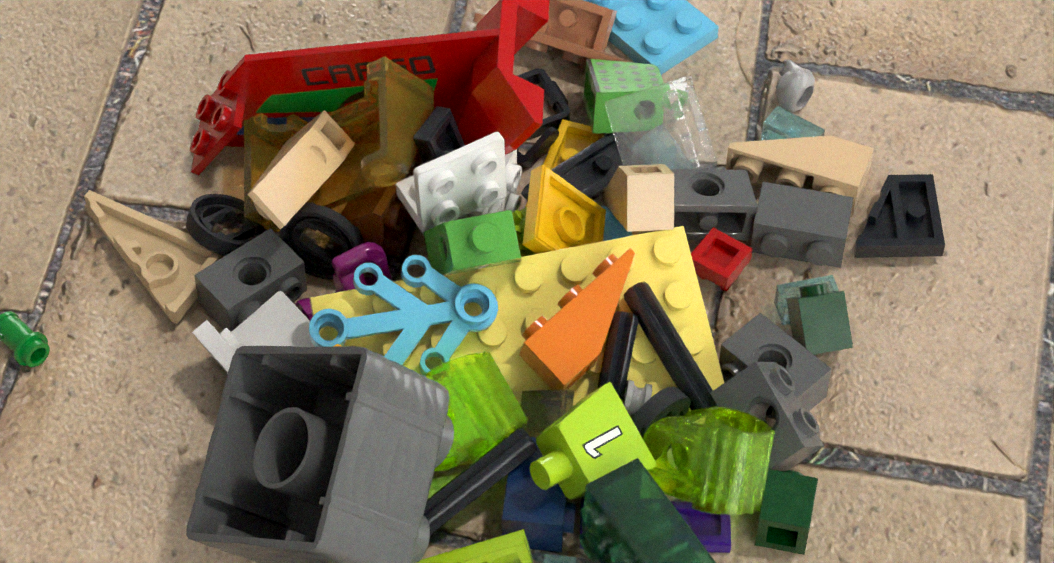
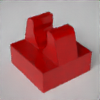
M713 227L691 253L695 272L703 280L707 279L720 286V289L723 291H728L746 265L751 261L752 248Z

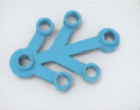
M411 255L405 259L401 270L403 281L408 286L414 288L424 285L446 302L427 305L385 277L380 267L376 264L363 263L354 272L353 284L355 289L363 295L375 294L397 310L346 318L337 310L323 309L317 312L310 321L309 338L315 347H333L336 344L344 346L348 339L403 330L384 356L403 365L431 325L451 322L436 347L425 350L420 358L419 369L421 374L431 380H439L446 375L450 364L449 359L468 332H480L492 325L497 316L498 302L493 292L487 287L475 283L460 287L433 269L430 262L421 255ZM417 264L424 268L425 274L420 278H414L408 274L407 268ZM365 272L373 273L377 277V282L374 285L366 286L360 282V275ZM470 302L480 305L482 313L478 316H470L465 312L464 306ZM330 326L337 330L338 336L333 340L327 341L319 335L320 330ZM429 357H438L442 360L444 366L438 371H432L427 368L425 361Z

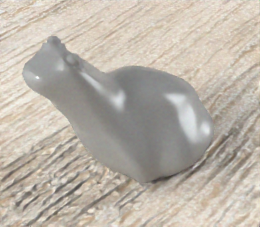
M785 59L784 66L779 71L782 77L776 86V96L781 111L793 113L804 108L810 100L814 91L815 79L809 69L802 68L792 60Z

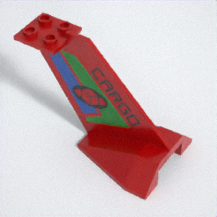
M499 0L477 23L474 31L244 55L231 71L227 70L224 72L214 93L211 96L206 94L198 105L196 119L200 120L199 128L190 145V152L194 154L191 173L199 176L225 146L281 149L286 141L324 110L355 143L350 152L397 153L409 147L417 148L413 137L436 106L451 109L465 146L490 134L499 132L504 138L505 155L520 147L543 123L544 89L514 75L513 66L514 55L548 22L550 0Z

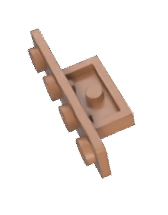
M550 0L548 22L524 45L525 47L547 53L549 46L564 50L563 59L585 66L586 59L632 62L605 53L617 11L584 0ZM475 12L473 21L479 22L486 14Z

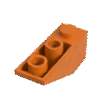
M631 248L619 258L614 254L609 255L593 271L592 274L596 277L595 280L584 289L579 285L574 286L558 302L557 305L561 308L560 311L549 320L544 316L539 317L522 334L526 341L523 343L519 356L558 397L564 394L594 367L601 353L635 255Z

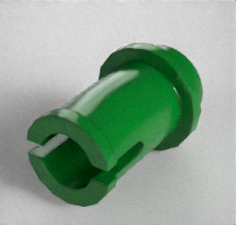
M7 311L0 315V340L14 352L16 362L19 365H28L29 367H36L42 364L50 352L46 336L41 332L32 331L19 319L15 312Z

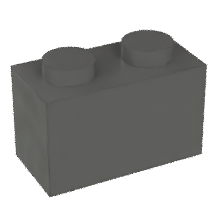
M763 182L753 227L752 252L773 258L781 257L810 262L818 266L827 265L841 268L854 197Z

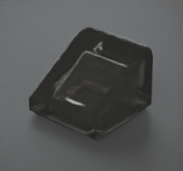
M566 389L522 391L518 428L525 430L530 437L536 438L573 406L574 391Z

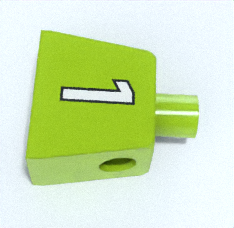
M609 382L578 401L536 437V444L543 457L530 464V474L539 488L547 490L559 484L565 496L573 500L628 482L656 467L657 463L612 383Z

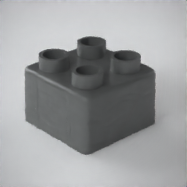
M242 346L236 349L229 367L222 393V401L187 524L186 535L188 539L257 563L419 562L427 550L430 539L429 523L423 514L434 469L447 457L454 439V426L452 420L447 415L450 399L449 391L442 384L364 347Z

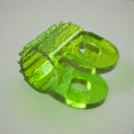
M490 352L473 353L452 359L433 368L425 375V377L442 384L449 391L450 399L447 415L452 420L454 426L452 447L447 457L434 469V472L449 470L469 459L474 463L514 430L522 428L527 424L528 418Z
M705 407L692 410L684 416L676 415L662 418L653 423L643 437L646 446L657 463L656 467L646 471L645 474L652 485L666 495L692 502L691 507L701 512L740 515L745 513L753 514L754 511L760 512L775 431L771 430V427L761 419L749 413L728 407ZM670 444L674 464L679 470L673 468L668 461L667 450Z

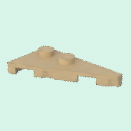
M89 190L84 196L85 210L171 322L178 324L198 298L194 275L224 256L201 246L190 234Z

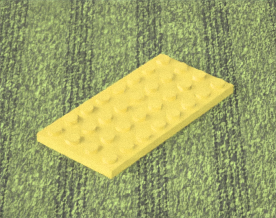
M684 226L675 227L674 230H659L521 257L522 261L446 275L445 277L460 287L475 283L490 289L497 299L498 312L495 321L490 327L480 332H468L449 359L450 364L446 375L439 380H433L442 384L449 391L450 399L447 415L452 420L454 426L452 447L447 457L434 471L474 463L517 428H522L530 437L536 438L578 401L597 390L608 333L594 367L560 397L519 356L523 343L526 341L522 334L539 317L544 316L549 320L560 311L561 308L557 305L558 302L574 286L579 285L584 289L595 280L596 277L592 274L593 271L609 255L614 254L619 258L630 248L634 251L635 255L615 312L632 313L624 300V294L633 285L643 281L647 282L712 390L724 384ZM403 280L394 281V283L427 305L446 302L424 285L414 288L408 286ZM356 289L310 298L313 316L323 309L337 310L346 318L397 310L375 294L363 295ZM470 302L464 306L465 312L470 316H478L482 313V309L477 303ZM451 322L431 325L403 366L421 374L419 369L421 355L425 350L436 347ZM638 323L627 380L634 381L635 386L638 388L644 387L645 384L652 385L651 397L667 387L677 388ZM326 326L320 330L319 335L324 340L330 341L338 336V332L335 328ZM403 330L348 339L344 346L364 347L385 356ZM429 357L425 361L427 368L432 371H438L444 366L442 360L438 357ZM690 408L685 420L695 418Z

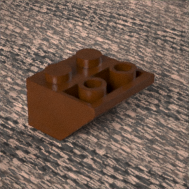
M409 147L372 162L341 212V215L350 221L351 224L358 227L364 243L373 242L382 247L389 266L394 258L399 259L402 256L407 244V234L413 225L417 226L396 192V183L413 176L414 169L421 166V156L415 147ZM333 241L334 250L340 253L342 246Z

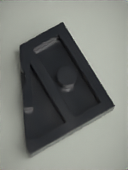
M933 174L888 175L881 188L879 199L874 203L868 215L867 224L862 234L856 240L854 258L943 256L945 240Z

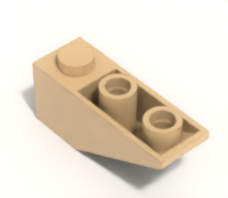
M324 110L286 141L250 190L248 196L253 200L257 211L264 218L272 220L281 229L341 165L355 143Z
M831 135L733 142L728 146L726 170H747L751 185L760 188L763 182L854 197L851 216H853L869 178L874 148Z
M665 164L618 166L602 194V201L626 231H632V235H638L659 230H674V173Z

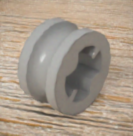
M627 380L623 405L631 419L651 398L652 385L645 384L644 387L638 388L635 386L634 381Z

